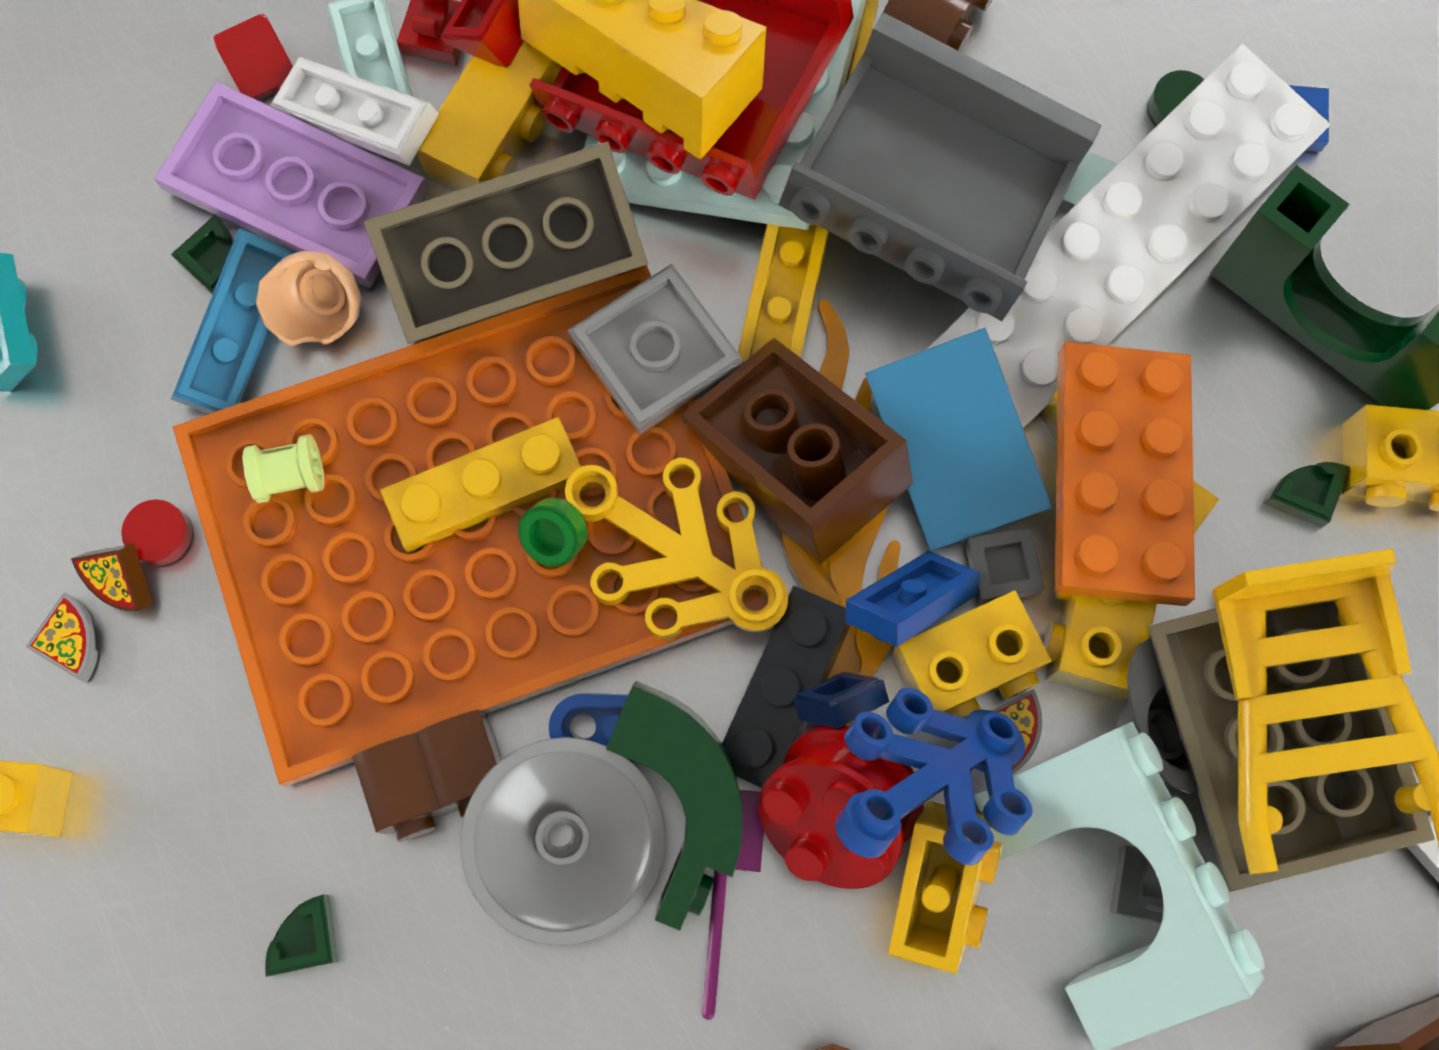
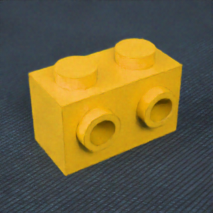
M1365 405L1342 424V464L1350 468L1342 488V495L1365 497L1367 504L1379 507L1399 506L1407 501L1429 503L1430 510L1439 512V411Z
M1016 590L910 638L903 644L895 647L891 653V657L906 688H913L925 694L931 701L934 710L967 718L975 710H981L977 700L995 691L1000 690L1004 700H1007L1040 684L1035 673L1052 661Z
M1056 593V598L1065 600L1059 624L1055 622L1050 623L1043 642L1052 660L1049 664L1046 680L1118 701L1129 697L1127 674L1130 658L1139 643L1150 637L1147 626L1153 624L1157 603Z
M928 801L915 822L888 955L957 974L967 946L976 949L980 948L989 908L977 905L981 882L994 883L1003 844L994 841L992 847L977 864L965 865L956 861L948 854L943 844V836L948 830L945 805ZM976 813L977 817L987 823L984 815Z

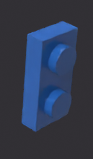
M927 551L846 600V623L873 635L882 642L898 647L979 594L980 572Z

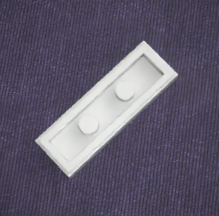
M302 57L297 59L270 107L348 143L407 165L411 164L439 116V113L427 101Z

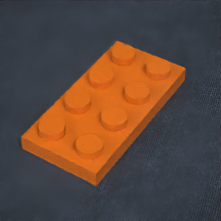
M1067 341L1064 342L1059 350L1055 593L1187 606L1195 599L1191 355Z

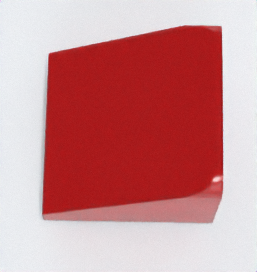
M461 0L444 29L441 39L447 45L491 64L509 67L524 42L521 39L518 0Z
M258 14L212 37V41L240 93L257 101L278 92L293 68L265 14Z

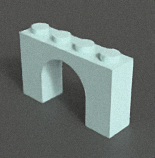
M1133 722L1013 776L1015 788L1021 791L1032 805V816L1015 835H1004L994 829L992 831L994 841L1003 844L1001 857L1005 858L1070 829L1085 827L1103 829L1131 842L1144 854L1156 872L1162 889L1164 909L1161 926L1153 943L1084 970L1065 987L1094 1050H1110L1249 999L1264 980L1261 971L1264 970L1265 964L1256 940L1247 929L1239 930L1226 903L1230 902V894L1221 872L1212 862H1204L1192 838L1196 835V827L1187 806L1179 797H1171L1159 774L1163 770V762L1157 747L1146 733H1138ZM987 789L974 795V801L981 815H983L984 805L989 800Z

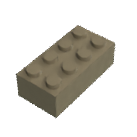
M608 141L363 221L407 344L648 264Z

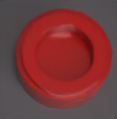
M158 499L147 500L136 505L125 517L121 530L122 541L124 545H135L139 560L154 566H163L175 562L187 551L192 539V526L188 517L170 502Z

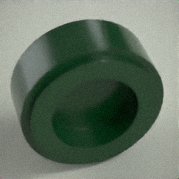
M1186 70L1172 71L1164 75L1156 84L1149 99V112L1157 125L1161 123L1205 79L1194 72Z

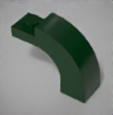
M635 681L606 750L640 763L660 774L672 786L681 801L686 818V835L657 904L655 921L680 931L687 913L690 912L700 916L707 901L714 877L704 874L706 867L733 877L742 843L743 819L740 790L732 762L724 746L708 724L678 699L658 689Z

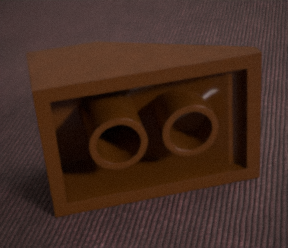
M775 338L771 339L681 414L686 426L776 527L820 565L913 484L907 440Z

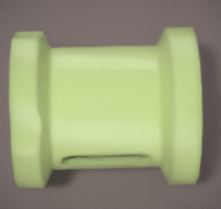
M310 434L300 436L296 444L265 450L252 445L245 447L243 450L242 459L246 483L253 500H256L257 503L269 502L271 494L308 488L310 492L315 493L324 489V470L320 452L315 439Z

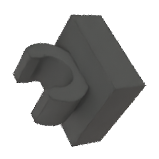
M1127 845L1121 846L1119 848L1110 913L1161 924L1164 909L1163 895L1155 870L1138 848Z

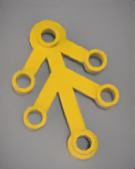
M683 457L675 458L663 470L664 489L674 499L681 535L618 496L615 478L607 469L598 465H586L576 469L569 476L565 486L567 502L578 509L585 521L595 522L605 519L664 557L625 566L612 562L599 565L593 571L590 578L592 592L599 602L605 605H617L623 602L630 592L697 578L719 592L680 603L667 597L652 601L645 611V623L649 633L660 640L675 638L684 627L728 618L743 630L760 632L772 628L784 616L788 605L787 588L777 573L761 566L752 526L755 519V505L747 494L739 491L729 492L722 496L717 504L718 524L724 531L730 534L735 569H733L711 553L698 493L701 487V471L693 460ZM678 470H686L694 476V481L689 487L677 488L670 481L672 474ZM590 488H599L605 493V498L601 504L590 507L581 501L583 493ZM733 503L743 505L748 511L747 517L741 522L729 521L723 513L728 505ZM607 574H616L623 580L621 589L614 594H605L598 588L599 581ZM750 590H759L766 595L768 603L763 609L753 611L744 605L743 596ZM663 608L673 610L677 615L676 624L669 629L657 628L653 624L652 618L658 610Z

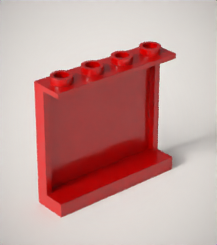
M698 0L721 10L734 12L742 18L766 26L762 90L701 160L684 150V139L670 129L661 134L643 122V111L624 98L615 103L600 93L599 81L587 73L574 75L562 67L552 85L533 78L529 84L542 109L541 114L543 118L555 128L567 133H572L574 129L594 136L600 144L608 141L611 151L625 153L626 150H630L647 157L655 167L666 173L678 174L679 171H683L698 177L707 187L719 194L732 196L736 192L755 200L854 19L851 0Z

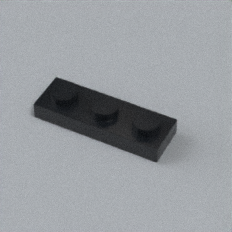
M793 585L788 596L786 612L772 631L722 742L737 777L762 788L772 772L783 765L788 750L795 740L803 734L808 722L799 720L793 698L797 697L796 694L828 679L851 627L850 624L846 623L845 607Z

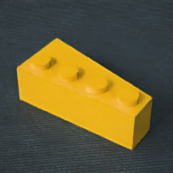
M518 0L521 39L574 75L587 73L599 81V92L615 103L624 98L642 110L643 122L662 134L670 129L684 139V150L699 160L706 155L762 90L766 26L742 18L734 12L721 10L698 0Z

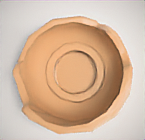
M300 251L283 258L259 281L256 306L264 326L283 343L296 346L304 342H320L326 345L342 337L344 332L350 330L359 317L362 296L350 268L325 252Z

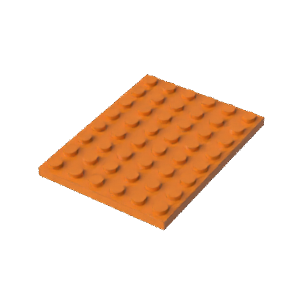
M647 265L172 426L279 785L287 787L353 763L352 756L392 739L416 733L451 717L477 709L487 714L734 624L728 618L684 627L678 636L670 640H660L649 633L645 623V611L648 605L655 599L667 597L680 603L719 593L698 578L630 592L627 598L617 605H605L595 598L590 586L591 575L599 565L612 562L625 566L664 558L605 519L595 522L585 521L587 526L586 543L582 550L568 563L551 567L533 560L525 552L519 540L518 526L520 519L526 511L543 499L559 498L567 501L565 488L558 491L555 488L550 491L549 495L520 507L517 505L511 507L512 510L498 516L496 514L489 517V520L465 530H457L453 532V535L436 542L435 540L431 541L424 547L409 553L406 552L401 543L380 489L559 417L581 467L598 465L607 469L615 478L618 496L680 535L674 499L664 489L663 470L675 458L683 457L693 460L701 471V487L698 493L711 553L714 557L735 569L730 534L724 531L717 521V504L722 496L734 491L726 469L686 426L681 417L683 412L699 400L698 397L639 435L569 336L568 330L650 278L651 274ZM312 435L318 446L324 470L323 491L312 493L308 488L271 494L269 502L257 503L256 500H253L244 475L242 459L244 448L256 445L261 450L296 444L300 436ZM678 470L672 474L670 481L677 488H686L693 483L694 476L689 471ZM590 488L583 493L581 501L587 506L594 507L603 502L605 493L599 488ZM738 503L728 505L723 512L725 517L731 522H741L745 519ZM607 574L599 581L598 588L605 594H614L621 589L623 580L616 574ZM759 590L748 591L742 599L744 605L753 611L763 609L768 603L766 595ZM663 608L653 615L652 622L659 629H669L676 624L677 615L673 610Z

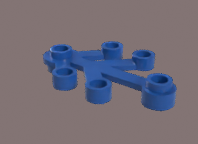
M902 688L897 692L886 710V716L894 728L908 735H915L922 731L959 744L952 749L893 734L890 724L883 717L873 712L859 713L845 733L844 739L847 747L859 758L865 760L881 758L919 769L886 792L871 789L853 795L842 809L835 822L836 833L843 845L859 856L866 858L881 856L899 834L901 829L900 819L941 791H944L948 830L943 836V844L952 858L965 865L977 864L992 847L994 836L987 823L1001 834L1015 835L1032 816V805L1029 799L1015 788L1012 767L1020 761L1025 753L1024 739L1016 724L1002 713L990 710H975L967 718L934 710L929 698L919 690ZM975 768L984 772L989 800L983 807V815L987 823L976 815L971 771Z

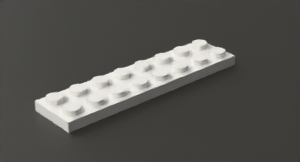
M1242 43L1047 232L1026 275L1025 280L1027 284L1003 321L987 313H980L969 308L927 349L986 327L1024 429L1047 406L1054 393L1058 390V352L1065 341L1108 346L1331 124Z

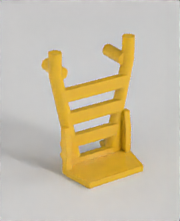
M1393 548L1246 571L1212 590L1235 701L1238 700V824L1249 875L1279 871L1271 834L1281 829L1283 817L1275 807L1267 806V783L1410 762L1420 783L1400 787L1394 795V802L1397 808L1404 813L1412 814L1430 811L1439 845V751L1402 675L1411 673V666L1403 625L1390 573L1397 563ZM1334 601L1338 609V621L1341 625H1345L1266 638V611ZM1359 654L1371 678L1363 681L1267 695L1268 667ZM1384 707L1397 733L1267 753V725Z

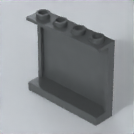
M883 12L873 28L864 54L801 162H795L778 205L794 213L803 222L817 225L850 242L859 251L873 254L906 271L915 280L931 284L964 301L971 309L980 313H987L1003 321L1027 284L1025 280L1026 275L1078 166L1093 145L1102 125Z

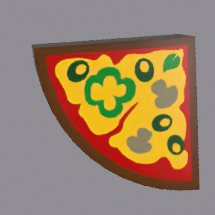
M134 544L89 551L71 558L77 574L86 587L97 598L111 607L124 611H140L154 604Z

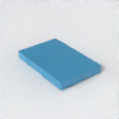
M986 327L865 373L882 421L907 440L913 484L907 489L930 551L1052 508Z

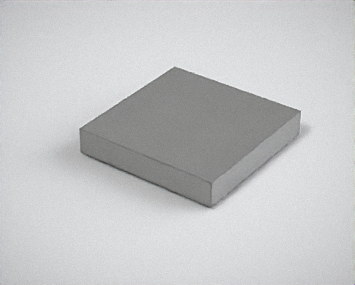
M672 263L568 330L572 342L639 435L720 383L743 363L741 356Z

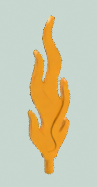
M821 299L817 307L826 332L827 352L819 373L842 390L850 353L846 330L831 304L827 300ZM866 377L863 379L854 400L873 414L870 404L872 391ZM887 507L821 565L781 531V545L788 567L800 588L846 608V600L862 591L866 561L885 518ZM892 540L888 544L878 568L877 581L898 569L901 549L899 541ZM851 625L828 679L844 671L874 677L892 644L882 642L873 635ZM851 721V722H849V723H847V724H845V725H846V726H850L853 721Z

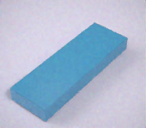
M241 228L238 229L171 400L208 414L240 404L268 332L256 306L259 281L283 258L297 252Z

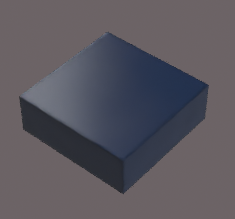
M845 671L796 694L797 697L793 698L799 720L834 729L853 721L861 712H871L890 702L884 680Z

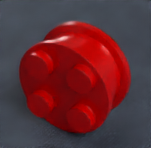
M843 725L837 729L818 726L801 734L795 740L784 758L783 765L772 772L764 783L758 802L760 821L767 838L776 851L785 859L786 866L796 877L806 881L816 880L829 886L844 889L870 887L883 881L893 871L900 859L903 844L913 835L915 822L922 813L924 804L900 819L901 829L888 849L881 856L875 858L862 857L847 849L836 833V819L853 795L871 789L886 792L912 775L914 771L911 766L881 758L865 760L853 754L847 747L844 739L849 726Z

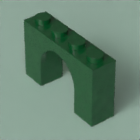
M1296 165L1256 211L1210 274L1381 405L1430 410L1439 403V304L1422 316L1399 317L1378 311L1347 292L1327 269L1321 255L1320 245L1322 237L1350 204Z

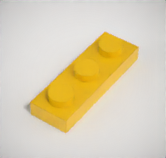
M556 417L380 489L401 543L406 552L409 553L424 547L431 541L435 540L436 542L453 535V532L457 530H465L489 520V517L496 514L498 516L512 510L511 507L517 505L520 507L549 495L550 491L555 488L557 491L565 488L569 476L576 469L580 468L581 465L560 418Z

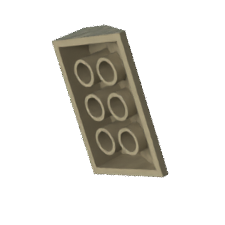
M1334 601L1266 611V638L1345 626L1341 625L1338 621V609ZM1216 608L1147 626L1222 875L1229 892L1435 840L1427 812L1404 813L1397 808L1394 802V795L1400 787L1417 784L1410 762L1267 783V806L1275 807L1283 817L1281 829L1271 834L1279 871L1249 875L1238 824V700L1235 701ZM1359 654L1268 667L1267 695L1363 681L1371 678ZM1384 707L1267 725V753L1397 733Z

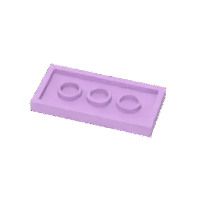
M217 81L154 178L162 190L214 215L216 214L269 241L295 252L320 251L331 255L351 269L356 282L368 288L372 286L381 269L363 221L420 203L428 191L425 178Z

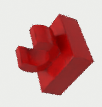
M410 0L397 38L401 54L457 66L461 50L447 45L441 39V36L460 2L455 0Z

